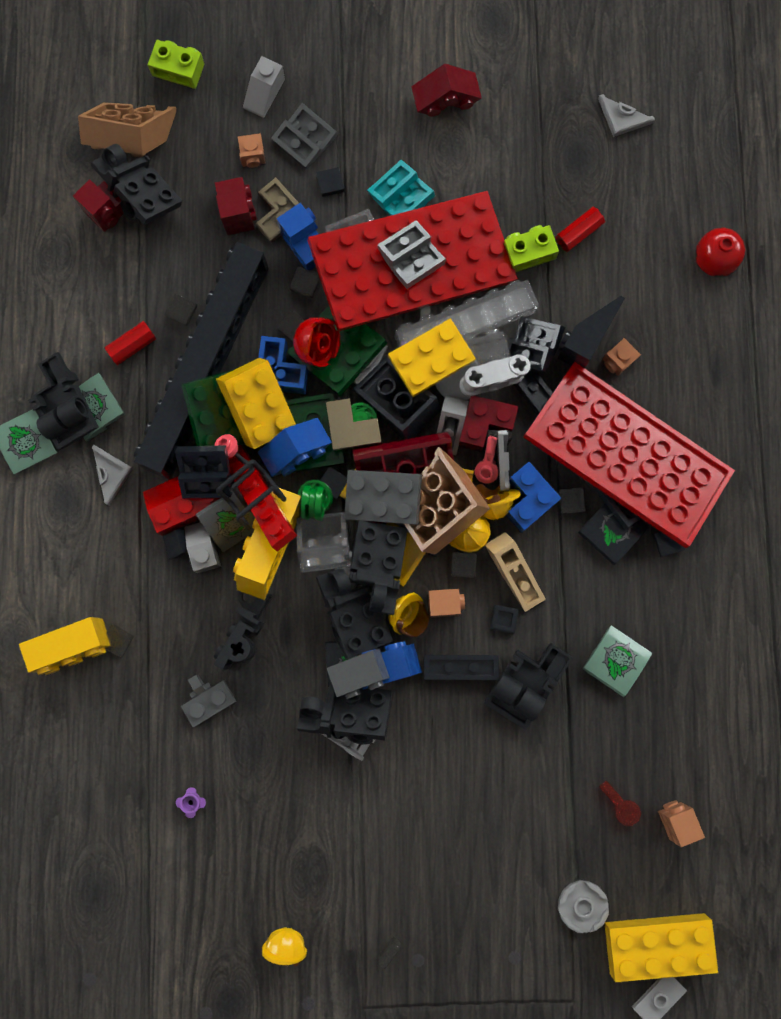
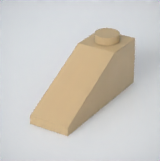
M506 532L485 545L495 565L525 612L546 600L516 542Z

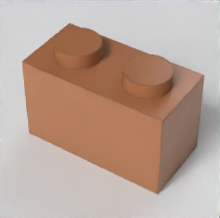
M459 589L429 591V618L459 616L461 610L465 609L464 594H459Z
M676 800L664 804V809L658 811L669 840L678 846L684 847L705 838L692 807L682 802L678 803Z

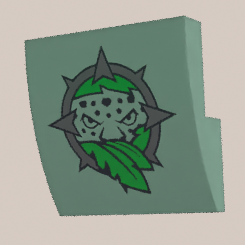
M100 373L79 386L99 428L84 436L85 441L102 433L107 429L106 426L125 415Z
M33 409L0 425V450L13 474L58 452L52 439L45 438L39 432L36 421L40 418L38 411H33Z
M611 625L606 630L598 646L592 651L583 670L622 697H625L642 672L652 652Z

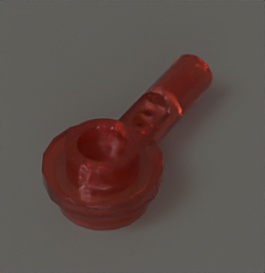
M607 780L604 781L599 787L615 805L618 821L626 826L636 824L641 816L639 806L633 801L623 800Z

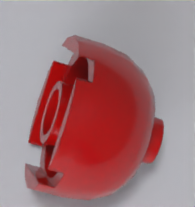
M724 227L715 228L706 233L697 244L696 262L701 270L710 276H728L736 271L744 259L746 250L744 241L732 229Z
M313 317L300 323L294 334L293 346L295 353L303 362L316 367H325L329 365L326 362L330 358L336 357L340 347V332L336 331L334 321L322 317Z

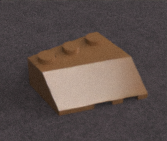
M102 103L78 116L81 144L89 145L92 149H103L113 144H118L125 153H131L133 157H143L146 153L167 141L176 114V107L168 106L166 110L160 111L156 110V107L153 105L133 109L132 104Z
M440 447L435 451V457L429 467L426 466L422 472L419 524H404L420 550L431 554H437L490 510V507L466 472Z

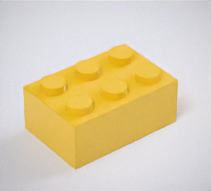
M262 358L255 359L216 378L245 445L256 449L271 441L284 428L296 425L268 360Z
M95 617L83 619L19 644L28 673L37 672L38 675L55 673L60 670L59 666L61 665L73 666L83 662L82 657L92 656L93 658L106 653V648L112 646L103 619Z

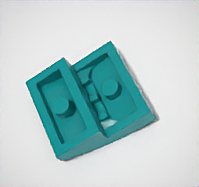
M402 160L367 190L389 216L422 208L435 197L434 190L420 180L417 172Z

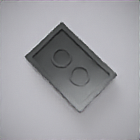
M348 470L344 519L419 524L422 475Z

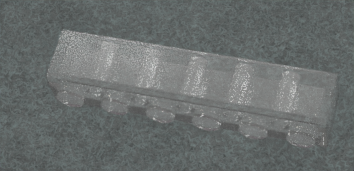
M516 280L508 284L507 288L490 290L484 297L479 299L476 297L469 298L461 306L455 307L452 305L446 307L441 311L442 313L435 316L433 314L425 315L420 318L419 322L412 325L410 322L402 324L395 331L394 339L399 348L451 318L463 339L467 340L516 321L521 316L526 317L534 314L539 307V303L529 281L520 282V280Z

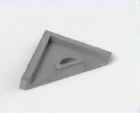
M604 94L599 95L598 100L613 137L653 124L655 121L653 116L642 114L636 111L635 108L622 102L617 103L610 100Z
M507 430L498 431L496 454L500 491H509L510 489Z
M93 445L92 449L104 496V503L110 506L133 468Z

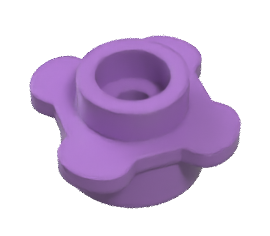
M193 787L188 788L186 794L176 800V806L188 818H193L196 815V811L204 808L206 805L205 798H201ZM190 800L193 801V805L189 804Z

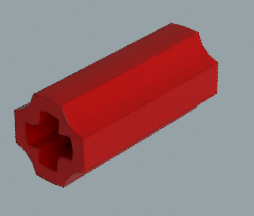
M593 206L555 236L557 243L564 251H570L605 223L604 216Z
M142 321L104 348L115 364L119 365L156 340V337L147 324Z

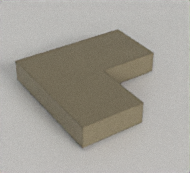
M276 177L258 192L259 196L272 210L256 223V227L271 243L281 236L277 218L299 204Z
M350 398L326 402L333 451L381 444L378 418L354 422Z

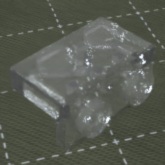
M499 329L486 331L485 336L477 338L476 335L463 337L475 356L478 365L492 360L511 357L507 336L503 331L499 332Z

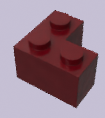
M445 63L411 86L417 112L430 117L439 115L448 106H454L462 110L473 107L474 103L482 99L475 72Z
M243 177L215 182L220 218L227 235L255 230L253 221H257V216L252 202L250 185H245Z
M89 179L73 197L83 212L105 232L108 228H113L124 214L121 208V199L113 197V191L109 192L107 190L108 184L105 181L97 187Z
M471 396L458 447L482 452L488 430L496 432L507 430L508 435H510L514 427L518 406Z

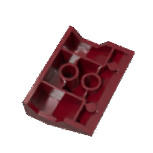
M448 431L352 449L355 467L358 471L422 475L425 467H429L433 461L434 453L438 447L454 460L452 441ZM368 521V522L379 523V524H381V523H387V522Z

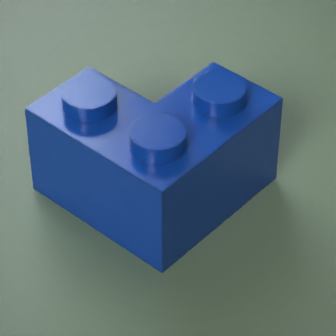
M300 202L279 216L277 222L281 236L305 270L309 272L316 265L307 240L310 236L318 235L316 231L318 227L314 222L316 217L309 207L305 209Z
M261 336L258 358L269 361L281 391L284 393L306 395L307 365L286 363L288 345L285 338Z
M315 418L284 428L260 449L258 454L272 477L280 474L284 477L296 470L295 465L304 463L310 457L316 459L326 453L325 448L332 441L319 419Z
M530 462L525 464L509 479L511 486L520 491V496L523 499L508 511L506 516L522 533L561 499Z
M405 641L385 646L386 651L381 652L390 678L383 680V684L422 672L414 644L406 645Z

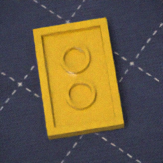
M451 318L388 353V358L412 397L476 360Z

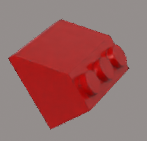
M179 476L143 492L147 512L156 532L162 536L199 520L196 514L220 498L183 499L178 482Z

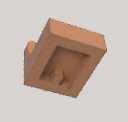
M261 133L238 137L239 154L243 167L255 168L260 166V164L266 163Z
M623 338L602 359L605 367L611 373L615 372L619 376L641 354Z

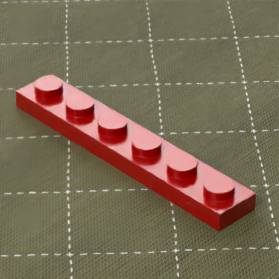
M238 445L237 453L248 462L252 460L246 449L242 445ZM235 456L229 458L231 476L244 466ZM249 468L246 471H244L240 476H238L234 480V482H236L243 474H245L249 470ZM255 468L254 472L238 486V489L247 505H249L264 493L268 486ZM272 493L251 509L271 547L277 552L297 536Z

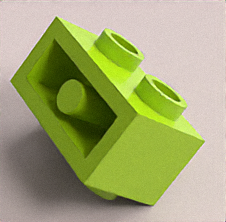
M156 40L148 67L154 77L196 89L204 67V61L201 53L195 48L180 47L168 40L165 42Z
M538 225L523 234L519 232L513 233L504 240L508 257L515 272L555 260L559 253L550 225L545 227Z

